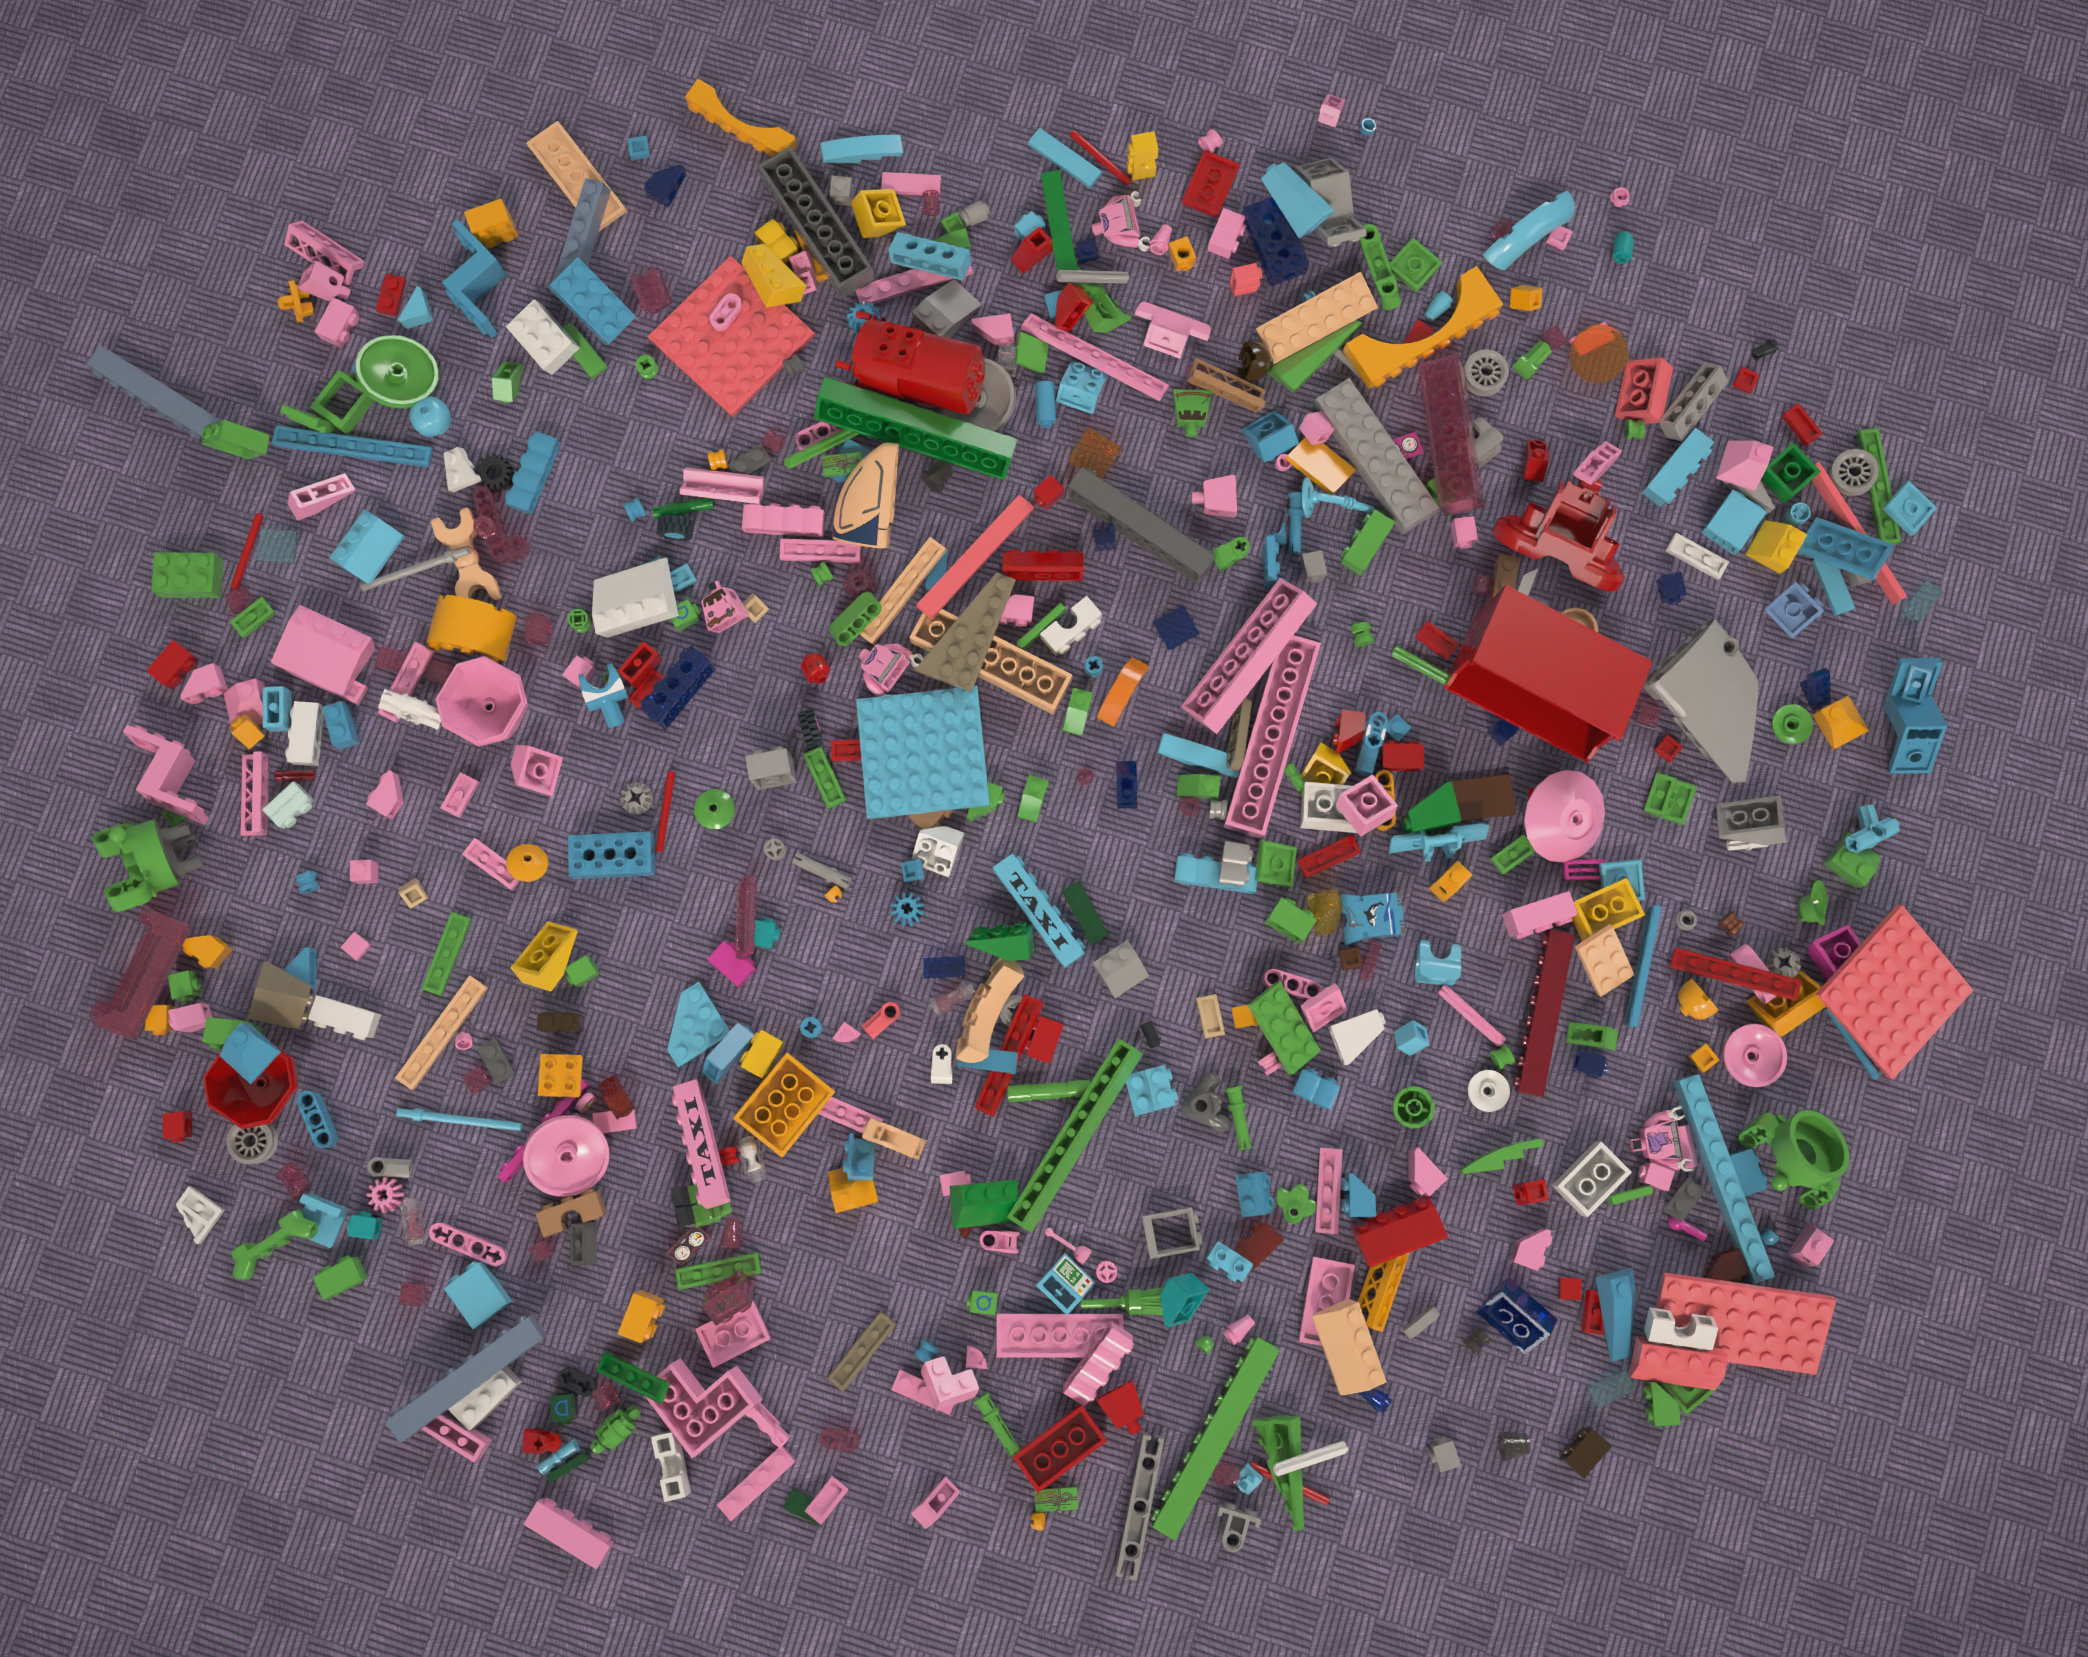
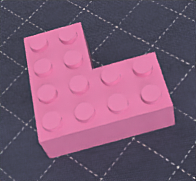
M681 1358L671 1363L657 1375L670 1382L663 1403H657L647 1398L691 1458L704 1451L763 1400L738 1366L726 1372L707 1390H704Z

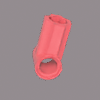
M892 1002L884 1004L862 1027L875 1039L890 1024L899 1019L901 1016L900 1006ZM889 1006H894L896 1009V1015L892 1018L886 1014V1009Z

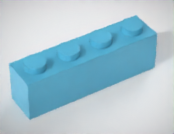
M1695 428L1643 490L1642 494L1660 508L1665 502L1669 504L1676 496L1674 491L1677 488L1682 489L1688 482L1686 478L1688 474L1691 473L1693 475L1701 466L1698 463L1701 458L1705 460L1713 451L1710 447L1714 444V441Z

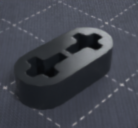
M566 1367L558 1375V1381L563 1387L581 1396L587 1397L597 1391L598 1382L596 1379L574 1367ZM571 1372V1377L577 1381L570 1380L566 1382L564 1374ZM588 1381H590V1386L592 1387V1390L589 1389L585 1392V1387L579 1383H587Z

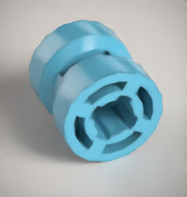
M1802 502L1794 504L1784 514L1785 523L1793 527L1803 524L1810 517L1811 511L1809 506Z

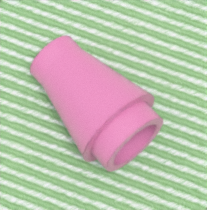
M1162 225L1150 241V250L1154 254L1163 255L1164 252H1167L1172 232L1170 226Z
M1246 1314L1241 1319L1226 1326V1330L1223 1333L1235 1345L1237 1342L1240 1343L1255 1323Z

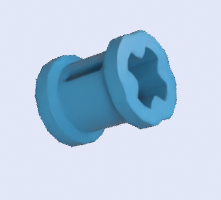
M1097 656L1089 657L1085 662L1086 675L1091 678L1101 675L1103 668L1102 660ZM1097 664V669L1090 670V665Z

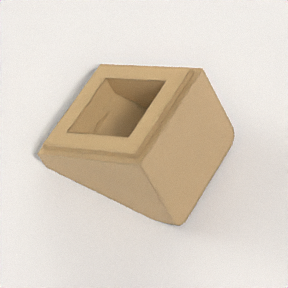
M753 593L742 603L749 614L748 617L754 623L769 610Z
M417 878L399 888L400 896L410 909L428 899Z

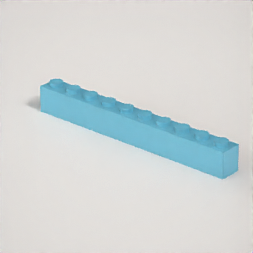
M1699 1074L1673 1081V1086L1681 1107H1683L1682 1110L1690 1126L1691 1134L1747 1282L1758 1283L1775 1277Z

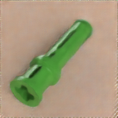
M1239 1085L1224 1088V1092H1227L1229 1100L1227 1107L1229 1111H1232L1238 1149L1244 1150L1245 1147L1247 1149L1252 1148L1244 1113L1246 1103L1243 1102L1241 1093L1243 1087Z
M986 1392L976 1398L973 1404L978 1406L983 1414V1420L991 1425L1008 1455H1013L1020 1447L999 1415L1000 1409L995 1407L989 1397L990 1393Z

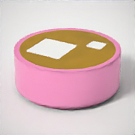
M590 1092L584 1094L577 1102L576 1109L584 1113L593 1105L596 1097Z

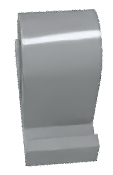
M1224 1502L1223 1505L1218 1503L1217 1515L1222 1516L1223 1512L1227 1513L1221 1532L1222 1544L1230 1552L1239 1551L1244 1544L1249 1522L1253 1521L1254 1526L1259 1528L1261 1518L1257 1515V1511L1245 1508L1242 1511L1236 1509L1237 1505ZM1230 1534L1238 1536L1237 1541L1233 1544L1227 1543V1537Z

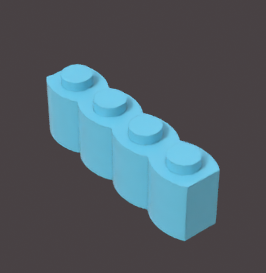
M1182 853V856L1177 857L1174 882L1255 894L1257 888V881H1255L1256 867L1255 864L1247 862L1246 870L1250 871L1248 883L1244 882L1243 887L1220 884L1218 879L1221 862L1214 861L1213 857L1202 856V859H1196L1193 854Z

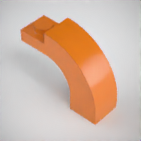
M1131 657L1110 689L1097 718L1114 727L1149 666Z

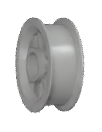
M1489 349L1479 350L1469 357L1463 368V383L1471 393L1477 396L1486 397L1494 395L1503 387L1508 378V364L1505 358L1496 351ZM1481 371H1487L1489 376L1483 375Z
M1861 449L1847 450L1841 453L1834 461L1830 470V479L1841 494L1858 496L1864 494L1873 486L1878 477V463L1867 451ZM1855 469L1859 472V475L1852 476L1849 470Z
M271 1123L247 1129H241L234 1124L227 1135L226 1144L228 1152L233 1159L243 1164L265 1162L277 1149L278 1133ZM251 1136H254L256 1139L253 1146L249 1143Z

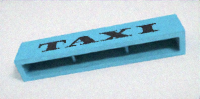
M1012 853L994 866L993 871L1060 964L1066 969L1085 955L1083 951L1085 946L1079 938L1077 940L1074 939L1071 935L1074 931L1067 922L1063 924L1059 918L1061 913L1055 905L1050 906L1047 902L1049 897L1043 889L1039 891L1035 885L1037 880L1031 872L1027 874L1023 869L1026 865L1019 856L1015 857Z

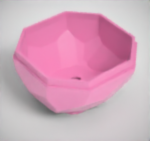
M485 656L456 664L435 699L442 727L477 746L489 745L509 739L518 729L528 707L521 676ZM492 704L493 708L488 711L487 706Z

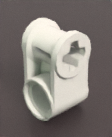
M940 1044L933 1050L931 1084H952V1053L947 1045ZM941 1047L944 1048V1051L948 1052V1056H944L943 1060L940 1059V1056L936 1055V1052L940 1051Z

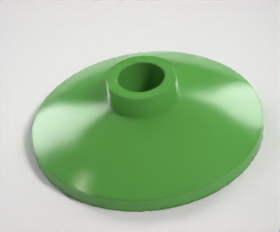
M1789 704L1775 712L1772 718V729L1776 737L1782 742L1792 745L1799 744L1807 740L1811 735L1813 720L1805 708ZM1787 723H1791L1793 728L1789 729Z
M711 789L705 791L696 800L694 806L695 817L705 828L712 830L721 829L727 826L734 817V801L729 794L722 790ZM712 805L717 806V810L714 812L710 811Z

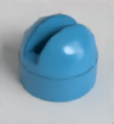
M1365 118L1360 124V132L1364 136L1372 135L1376 129L1375 121L1370 118Z
M1768 1227L1761 1233V1240L1767 1245H1773L1780 1239Z

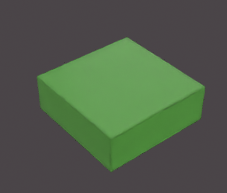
M958 212L940 220V224L946 234L964 228L967 231V227Z

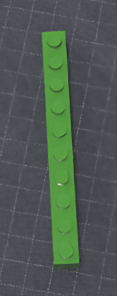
M1118 1038L1007 1218L1023 1229L1033 1232L1143 1054Z
M1255 1336L1254 1339L1250 1338L1245 1346L1247 1352L1244 1357L1240 1356L1234 1367L1237 1370L1233 1376L1230 1375L1224 1384L1226 1390L1223 1395L1219 1394L1214 1402L1216 1408L1212 1414L1208 1413L1203 1422L1205 1427L1202 1433L1198 1432L1193 1440L1195 1446L1191 1452H1186L1182 1460L1184 1465L1181 1471L1177 1470L1171 1480L1174 1482L1171 1489H1166L1161 1498L1163 1503L1160 1509L1156 1508L1150 1518L1152 1520V1527L1174 1541L1280 1351L1277 1347L1258 1336Z

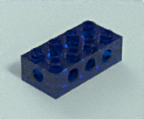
M1273 197L1243 207L1242 215L1245 216L1244 224L1247 225V233L1270 287L1306 274L1309 267L1308 259L1298 236ZM1269 220L1271 224H1267L1264 221Z
M692 645L681 652L679 661L668 668L665 678L663 680L660 679L654 685V691L651 695L645 696L640 703L641 707L639 709L665 731L716 670L711 660Z

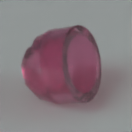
M1084 768L1079 771L1078 781L1080 784L1089 785L1093 782L1094 774L1090 769ZM1087 773H1090V774H1091L1090 776H1088V777H1086V778H1084V779H1081V776H1083V775H1085V774H1087Z

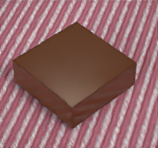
M1359 946L1338 950L1342 971L1363 967Z

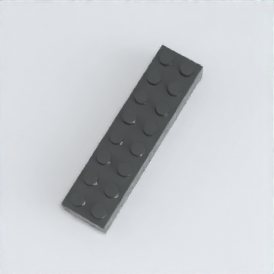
M791 146L757 165L760 178L841 299L875 279L873 268Z
M1081 467L1068 485V499L1198 586L1201 584L1214 563L1215 555H1213L1211 549L1205 546L1201 547L1193 537L1183 535L1178 527L1173 524L1168 525L1157 513L1152 514L1146 510V506L1142 503L1132 501L1126 492H1119L1113 488L1114 486L1111 482L1098 478L1093 470L1089 468L1086 470Z

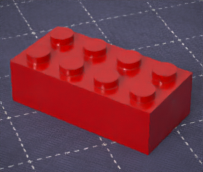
M1078 1404L1013 1454L1012 1458L1036 1492L1039 1493L1107 1442V1438L1087 1409L1082 1404Z

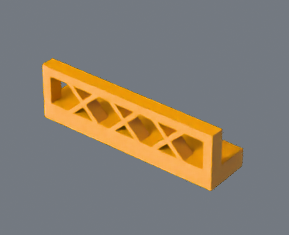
M1410 1253L1369 1268L1358 1300L1361 1311L1368 1308L1369 1315L1367 1321H1365L1367 1327L1383 1332ZM1382 1268V1278L1376 1280L1375 1272L1377 1269ZM1375 1288V1298L1369 1300L1368 1292L1370 1289Z

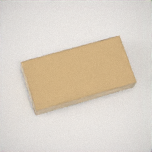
M1213 994L1196 998L1204 1038L1225 1035L1217 995Z

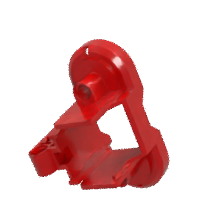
M1569 479L1565 487L1564 482L1560 481L1546 509L1537 504L1528 503L1522 517L1518 515L1500 517L1491 530L1493 536L1501 543L1536 560L1550 555L1567 563L1572 577L1596 588L1615 592L1619 590L1625 579L1620 565L1612 559L1620 544L1606 536L1616 517L1617 506L1612 505L1611 509H1609L1612 498L1609 497L1607 500L1598 496L1603 482L1599 480L1591 485L1580 480L1578 486H1576Z

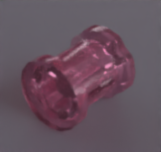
M936 190L924 191L922 193L924 199L923 214L928 216L938 215L940 213V208L938 207L939 192Z

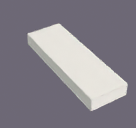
M1678 533L1674 534L1665 550L1717 580L1721 578L1729 563L1728 560Z

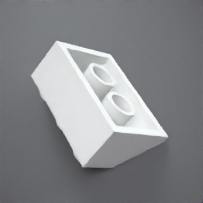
M1305 782L1300 828L1357 833L1336 807L1339 795L1353 786Z

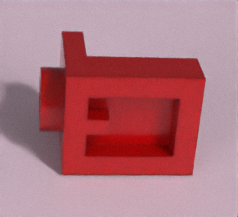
M1545 1179L1513 1184L1514 1198L1517 1205L1549 1200Z

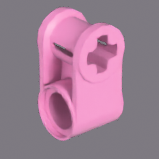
M986 1230L980 1235L979 1241L986 1250L1018 1253L1017 1237L1020 1235V1232ZM987 1234H991L995 1238L991 1246H986L983 1243V1237Z

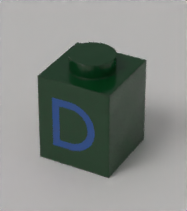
M567 1392L550 1396L552 1423L558 1422L559 1426L572 1424L571 1420L578 1418L576 1393Z

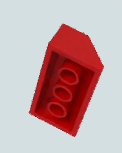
M1008 550L1003 552V575L1016 579V581H1083L1084 553H1079L1078 550H1068L1067 552H1059L1058 550H1048L1047 552H1039L1038 550H1028L1027 552Z
M1428 1196L1418 1198L1405 1205H1399L1392 1210L1377 1214L1376 1217L1360 1220L1350 1225L1356 1246L1369 1268L1448 1238L1436 1207Z

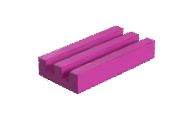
M1604 859L1562 862L1563 881H1599L1601 879L1600 876H1569V873L1599 872V868L1568 869V865L1604 863Z

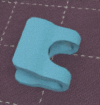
M1420 940L1416 953L1415 980L1419 983L1453 986L1461 975V946L1459 944H1452L1448 950L1447 958L1439 959L1431 953L1430 942L1428 940Z

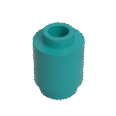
M1620 232L1614 239L1612 258L1617 263L1623 264L1632 259L1634 239L1631 233Z

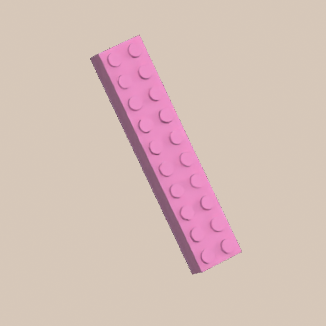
M1293 635L1272 662L1224 828L1260 839L1264 838L1321 643Z

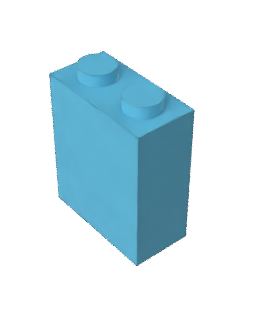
M1732 490L1722 501L1701 533L1735 555L1744 546L1766 514V511L1758 503L1748 500L1742 492Z
M476 1261L465 1268L466 1272L461 1276L457 1274L448 1280L449 1285L444 1288L473 1330L481 1327L513 1302L486 1263H477Z

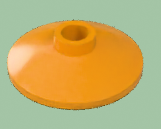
M522 844L513 848L508 854L506 860L507 870L517 880L524 882L535 881L546 873L548 857L540 847L532 844ZM524 858H530L531 861L526 862Z

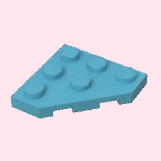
M700 982L681 992L667 1049L678 1068L721 1042L730 1032Z

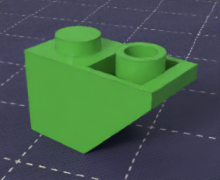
M1645 1380L1646 1386L1643 1387V1394L1645 1399H1647L1648 1408H1645V1416L1649 1424L1653 1426L1681 1425L1679 1403L1656 1382Z

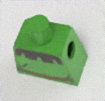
M1174 389L1173 404L1176 424L1178 427H1185L1186 437H1196L1197 427H1205L1212 391Z

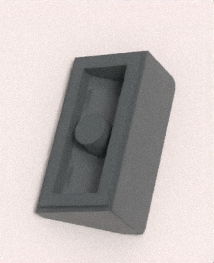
M570 1223V1265L596 1264L597 1223Z

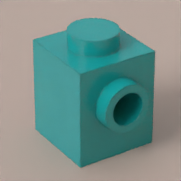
M761 918V921L755 920L751 945L774 950L775 941H779L780 929H778L776 923H773V919Z
M359 1211V1214L351 1215L347 1222L348 1236L372 1240L379 1239L383 1217L372 1216V1212Z

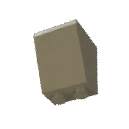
M264 961L248 1019L299 1030L301 1022H306L309 1010H305L306 1006H311L313 995L309 994L311 985Z

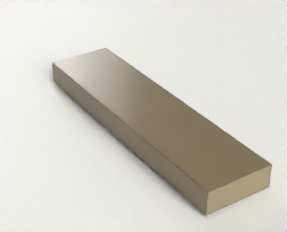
M880 1311L827 1379L844 1392L897 1323Z

